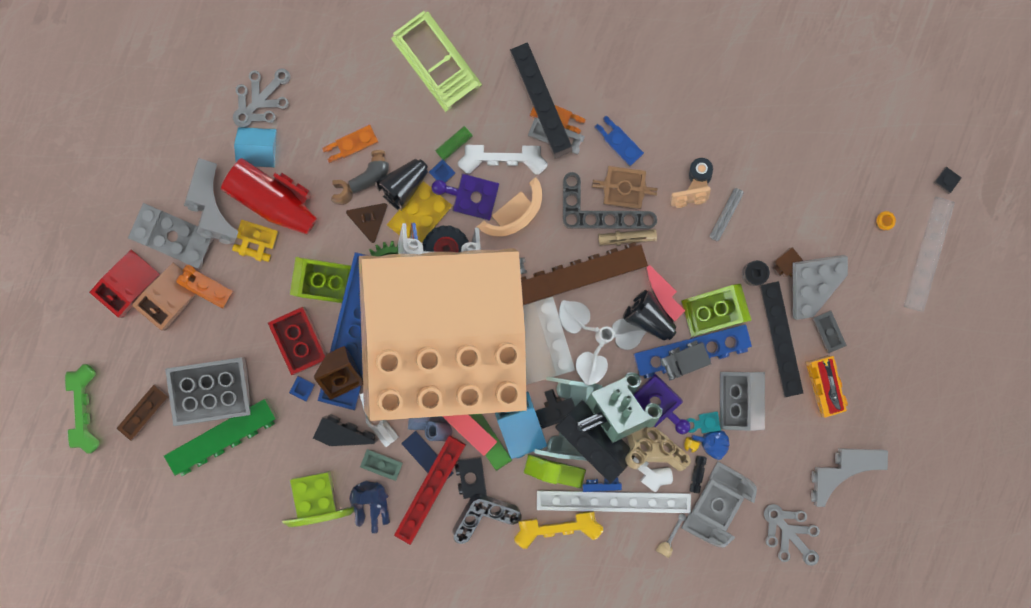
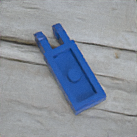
M605 116L603 120L612 128V131L607 134L604 128L598 124L595 126V129L628 166H631L644 152L619 126H616L608 116Z

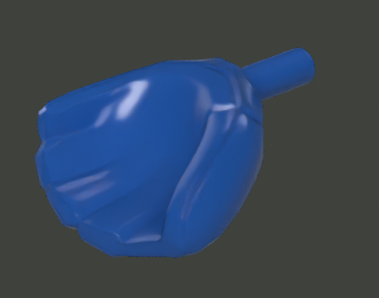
M725 431L709 432L703 437L692 436V440L702 442L705 452L714 459L721 460L729 450V438Z

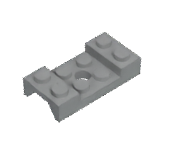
M143 203L128 236L133 241L198 269L202 268L204 256L214 239L213 237L204 238L200 233H196L198 226ZM171 231H175L178 234V238L174 242L168 239V234Z

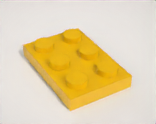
M423 181L402 211L399 209L387 223V226L400 236L402 223H405L407 238H409L411 223H415L418 240L422 243L426 235L437 226L453 205L441 195L434 194L431 187Z

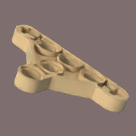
M654 426L650 428L645 427L627 436L630 451L625 461L632 469H638L645 462H668L676 470L683 471L691 463L689 455ZM648 433L653 434L654 437H655V440L651 439V438L649 437ZM640 444H643L647 451L642 450ZM663 445L667 446L670 452H666ZM632 456L637 457L639 463L634 462Z

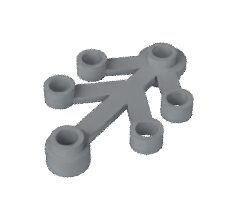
M278 69L275 72L273 81L261 93L259 89L261 74L255 70L251 71L249 79L251 80L252 103L247 108V87L243 84L236 87L238 110L233 114V121L237 126L247 127L252 121H266L268 123L275 121L276 116L272 111H266L264 114H252L257 108L279 107L286 109L289 102L285 97L266 100L280 84L285 85L290 81L291 76L286 69ZM280 73H285L284 79H279ZM258 74V79L253 80L252 75ZM241 87L245 88L243 94L239 93V88ZM285 100L286 104L285 106H280L279 102ZM269 113L273 115L271 120L266 119V115ZM241 114L246 116L244 121L239 120Z
M775 504L767 506L764 510V518L769 522L768 537L766 538V544L769 547H775L778 544V539L775 537L776 526L778 525L782 529L781 548L778 558L782 562L790 560V553L788 552L790 539L803 554V561L807 565L813 566L819 561L817 552L809 550L795 533L809 534L812 537H816L820 533L819 528L816 525H788L783 520L796 519L798 522H804L807 519V514L802 510L797 512L782 511L781 507ZM772 511L777 512L775 518H772L770 515ZM799 513L804 514V518L802 520L798 519ZM813 527L817 530L815 534L810 533V529ZM770 538L775 539V543L773 545H770L768 543ZM784 552L788 555L786 559L781 558V554ZM809 555H814L815 559L809 561L808 557Z

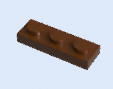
M154 384L116 429L132 441L169 396Z

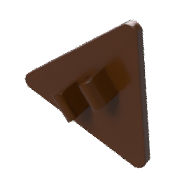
M382 203L347 210L346 214L368 240L374 243L388 205Z

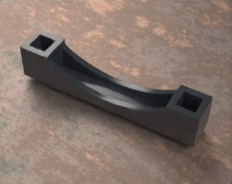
M528 42L510 49L514 64L534 106L554 158L572 152V145Z

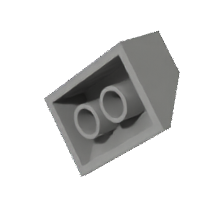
M720 372L721 429L765 430V372Z

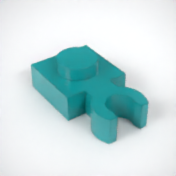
M718 411L698 414L699 420L693 418L686 419L688 422L694 423V427L689 430V433L697 431L698 428L701 429V433L721 431Z

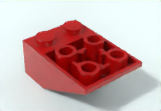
M131 249L97 282L89 293L118 318H123L133 307L132 304L159 277L160 273Z

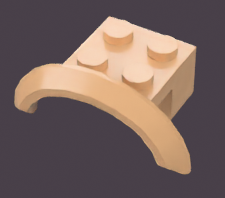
M535 177L529 182L532 189V202L521 191L492 215V218L499 226H493L483 221L477 228L488 235L500 237L516 233L527 226L537 214L542 202V189L538 179Z

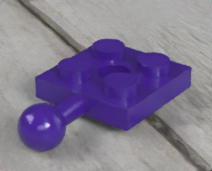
M462 174L458 188L447 186L442 180H436L432 183L431 189L436 195L447 193L456 196L452 211L490 221L499 183ZM473 192H478L481 195V200L478 203L471 200Z
M657 374L633 394L643 411L648 404H651L650 399L652 397L660 398L661 402L658 405L662 409V415L654 427L658 426L667 417L675 424L677 433L683 435L689 432L690 423L685 419L678 418L673 413L683 403V400Z

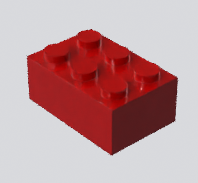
M300 307L268 322L291 376L311 368L324 360L327 354L305 307Z

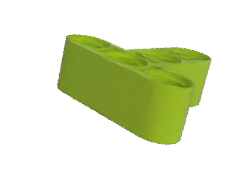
M528 454L523 473L548 483H559L582 488L586 469Z

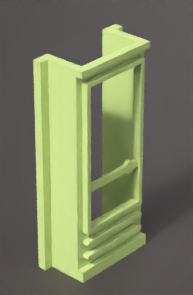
M425 11L421 12L393 33L392 41L445 112L452 108L451 105L474 88L478 89L482 86V83L428 11L426 13ZM424 20L449 52V55H446L443 60L428 71L402 38ZM452 57L461 69L438 86L429 73L445 61H449Z

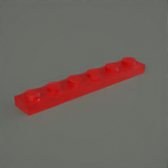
M451 435L448 436L396 530L395 537L409 545L412 544L466 446L465 443Z

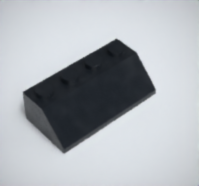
M581 400L555 428L611 484L627 468L628 465L625 458L630 451V447L622 439L612 443L601 425L584 433L577 430V423L594 415L589 406Z

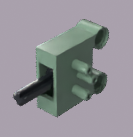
M630 372L623 379L590 394L586 403L594 415L578 422L577 430L584 433L601 425L613 443L645 427L655 426L662 415V409L659 405L651 403L643 411L633 396L641 384V378L638 374Z

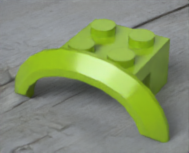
M330 471L292 478L290 483L297 518L282 520V523L288 527H297L329 521L351 515L354 512V507L351 506L336 511L333 496L334 487Z

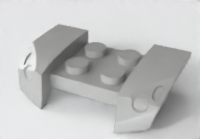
M717 461L705 489L681 528L716 547L724 548L735 538L727 532L730 523L744 498L753 503L755 502L757 487L742 474Z

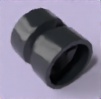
M758 260L747 263L742 269V279L750 286L764 284L770 275L769 267L766 263Z

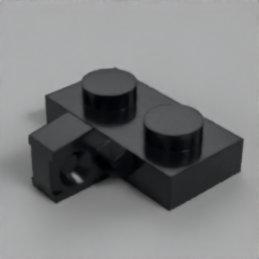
M553 389L544 392L547 398V402H544L545 407L535 411L542 429L559 423L575 407L572 397L562 401L560 397H556Z

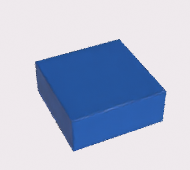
M443 159L429 171L435 180H442L445 183L456 174Z
M297 376L289 393L307 402L315 384Z

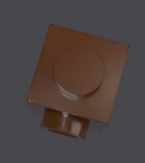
M791 247L772 262L774 264L773 269L779 276L787 277L789 275L792 277L793 262H800L803 259Z

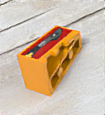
M827 355L806 361V367L821 417L825 418L846 412L848 403L845 395L842 393V382L840 377H838L834 356Z

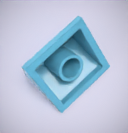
M238 127L234 142L236 162L243 158L255 167L275 168L277 130Z

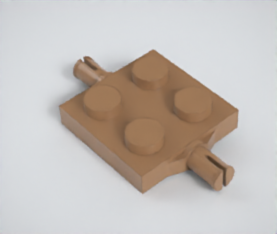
M608 166L607 177L604 181L593 179L592 182L595 183L592 184V188H602L604 191L603 205L634 209L642 208L645 194L657 196L658 188L646 187V171Z

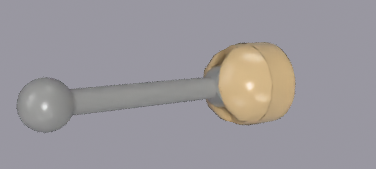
M685 514L679 515V520L668 541L660 543L656 549L658 553L667 558H670L673 551L671 542L682 521L686 520Z

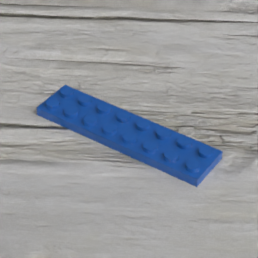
M355 252L330 352L345 346L353 357L363 378L359 256L369 255ZM361 386L331 400L321 388L318 401L355 411Z

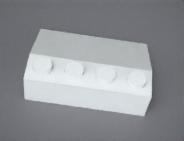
M553 296L523 305L526 385L545 380L547 377H555L575 371Z

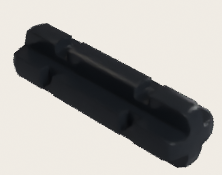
M704 456L696 457V466H694L691 480L693 483L690 485V492L700 493L701 490L700 483L703 481L704 465H706L707 458Z

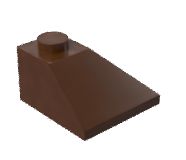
M345 346L328 353L314 375L315 381L330 400L363 385V378L353 357Z

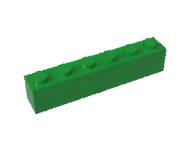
M263 399L251 406V415L230 418L164 455L174 476L180 474L182 477L192 471L190 469L192 466L197 464L200 467L209 462L207 460L208 457L214 455L216 458L225 453L224 448L231 446V448L236 447L242 443L240 439L246 436L250 439L257 435V430L263 426L267 429L275 425L274 420L278 419L268 399Z

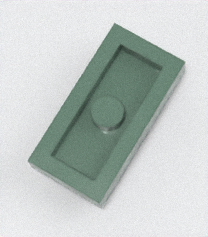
M367 449L360 468L396 481L403 462Z

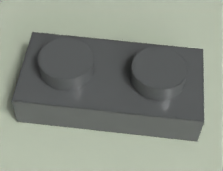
M832 311L813 318L828 353L847 346Z

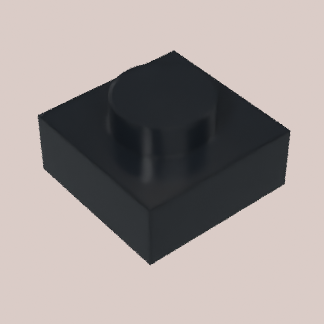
M946 166L934 183L950 194L962 177Z

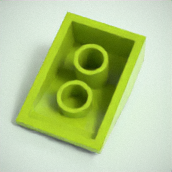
M296 257L290 295L342 303L351 265Z
M741 284L727 286L681 300L691 337L751 321Z

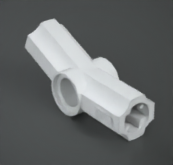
M360 393V398L364 409V393ZM365 413L367 425L374 431L385 447L399 438L386 420H380L379 424L374 425Z

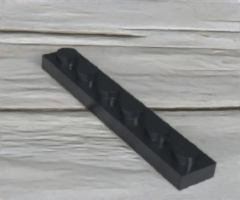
M777 281L759 285L783 396L790 397L804 394L780 283Z

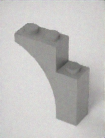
M198 158L184 206L188 207L191 211H202L196 233H200L204 238L213 237L219 239L224 244H234L238 231L224 219L214 197L213 180L217 164Z
M838 448V453H835V464H838V467H815V471H812L811 479L812 483L815 484L814 490L811 491V501L817 507H825L834 489L847 478L869 470H888V451L884 449Z

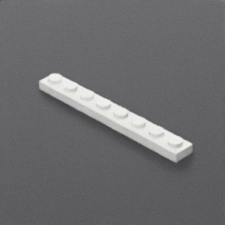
M537 490V510L691 513V494Z

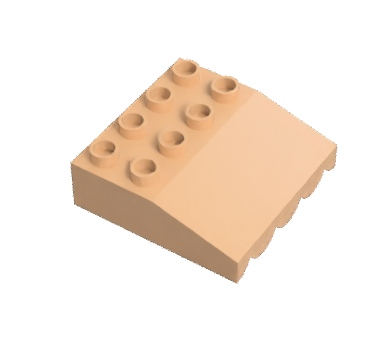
M510 248L499 251L470 250L459 253L430 252L420 255L359 256L364 411L370 421L527 411L525 325L519 251Z

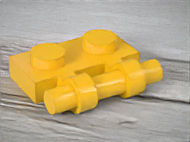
M241 219L237 238L243 241L241 245L234 243L232 251L238 252L241 256L248 255L254 257L255 260L260 262L262 260L269 262L271 255L264 253L266 247L274 248L279 231ZM249 242L259 245L258 251L248 248Z

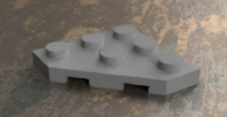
M839 255L793 262L794 319L811 318L816 315L848 275L847 256Z

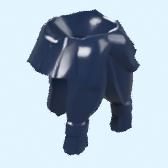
M364 481L352 488L349 498L351 506L354 507L355 524L358 527L364 524L366 517L363 504H370L372 533L378 532L377 518L380 512L383 525L390 523L386 500L389 495L378 482Z

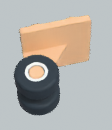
M697 158L691 163L689 179L692 183L687 191L672 193L671 207L682 208L689 203L699 205L709 200L711 189L708 187V183L712 178L713 165L708 159Z

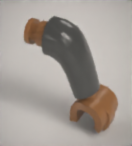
M372 151L371 156L373 158L368 163L366 171L349 180L348 184L343 180H332L334 187L343 188V191L340 194H334L331 197V201L339 205L347 204L351 201L353 193L355 194L374 186L377 180L386 176L389 171V163L385 162L383 157L385 156V151Z

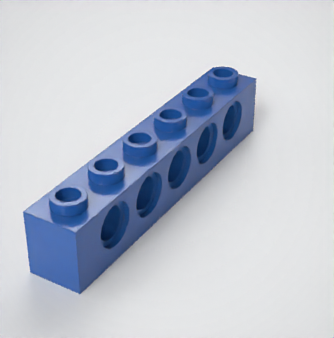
M744 324L633 353L638 374L646 379L653 377L655 372L662 371L663 374L667 373L662 364L658 367H653L651 359L654 356L660 359L669 355L668 351L678 347L680 350L687 348L686 344L695 340L698 343L703 342L706 351V346L709 342L712 341L716 344L714 352L710 353L707 351L709 359L718 356V359L729 357L730 352L734 351L737 354L748 352L747 348L752 347L747 326ZM728 337H732L735 341L734 346L731 348L725 345V340Z

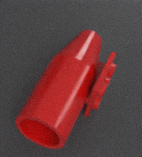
M240 158L225 177L221 185V191L267 221L307 235L317 221V218L304 205L307 199H311V196L308 195L309 190L299 183L296 186L293 185V180L282 172L280 175L274 173L273 176L275 178L273 179L254 165Z

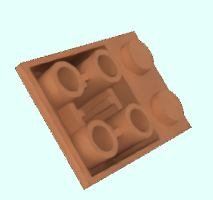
M174 262L132 304L137 311L161 331H165L196 295L176 282L179 275L183 274V270ZM189 277V281L193 283L194 279Z

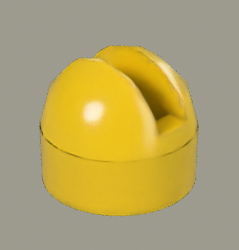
M686 437L684 448L686 451L691 448L693 453L698 450L701 442L692 440V437Z

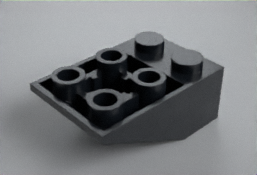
M333 414L322 417L313 436V439L328 446L375 444L378 441L375 438L376 434L367 430L361 432L357 430V425L350 422L344 424L340 422L341 418Z

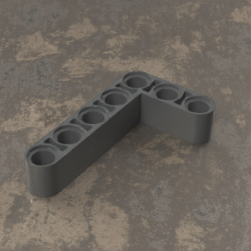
M569 172L565 175L563 179V224L569 229L648 230L657 224V216L651 211H580V177L574 172ZM571 176L575 177L577 184L569 186L566 179ZM568 196L576 197L577 203L573 206L568 205L566 202ZM568 215H574L577 218V222L574 225H569L566 222ZM593 215L596 218V223L588 225L585 221L586 216ZM612 215L615 218V223L607 225L604 220L605 216ZM626 215H631L634 218L632 225L624 223ZM646 215L651 216L653 224L645 225L643 217Z

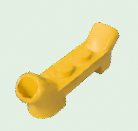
M594 511L575 513V521L538 525L537 518L518 521L520 531L514 537V542L521 548L528 549L538 535H543L544 538L554 537L555 533L562 532L563 535L574 534V530H580L592 540H596L603 532V526L595 521Z

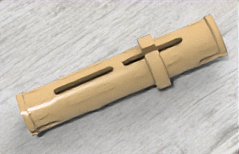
M656 229L629 232L615 231V233L598 234L599 246L612 244L621 246L624 243L657 241Z

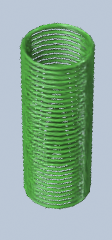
M464 126L435 151L445 161L449 155L458 150L473 135Z

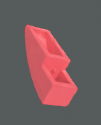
M648 265L645 269L651 290L659 304L671 320L675 322L685 312L672 298L677 291Z
M469 414L442 416L483 456L497 443V440Z

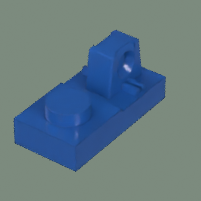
M618 477L611 484L605 478L604 483L598 482V479H586V483L582 484L583 492L622 490V483L618 481Z

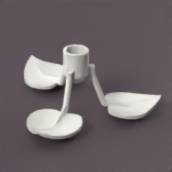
M563 300L559 307V319L566 331L576 334L583 328L584 330L596 332L595 338L599 346L594 354L584 352L576 360V371L587 386L600 381L607 371L608 363L606 358L597 356L604 344L615 338L618 347L624 350H631L640 343L646 331L626 322L624 319L617 320L613 323L612 328L608 326L601 329L598 327H587L585 325L590 321V311L584 304Z

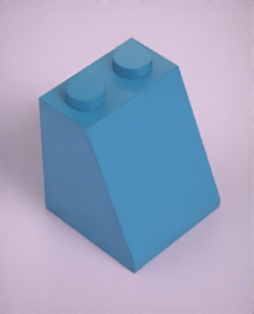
M528 391L526 392L527 411L495 413L511 459L521 458L525 454L535 452V449L542 450L548 447Z

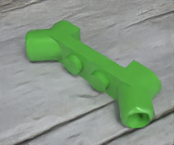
M82 364L77 371H68L65 375L66 391L74 392L75 428L68 429V442L70 448H81L87 454H91L98 448L100 441L88 431L87 424H90V415L87 413L86 405L89 404L88 393L86 394L85 387L96 376V371L88 364Z

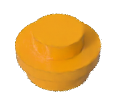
M884 211L877 216L876 223L880 229L890 230L895 226L896 218L893 213Z

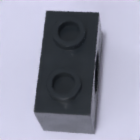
M481 456L459 459L458 464H455L456 475H460L461 483H458L459 495L463 494V499L471 498L475 494L487 496ZM467 473L475 474L476 480L473 483L465 480Z

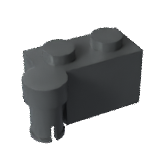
M695 340L686 344L687 348L680 350L679 347L668 351L669 355L660 359L662 367L664 366L669 381L711 364L703 342L698 343Z

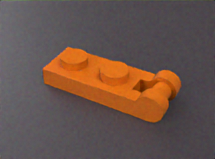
M185 265L183 274L179 275L176 280L182 287L222 309L233 292L196 271L190 265ZM189 277L195 279L193 283L189 281Z

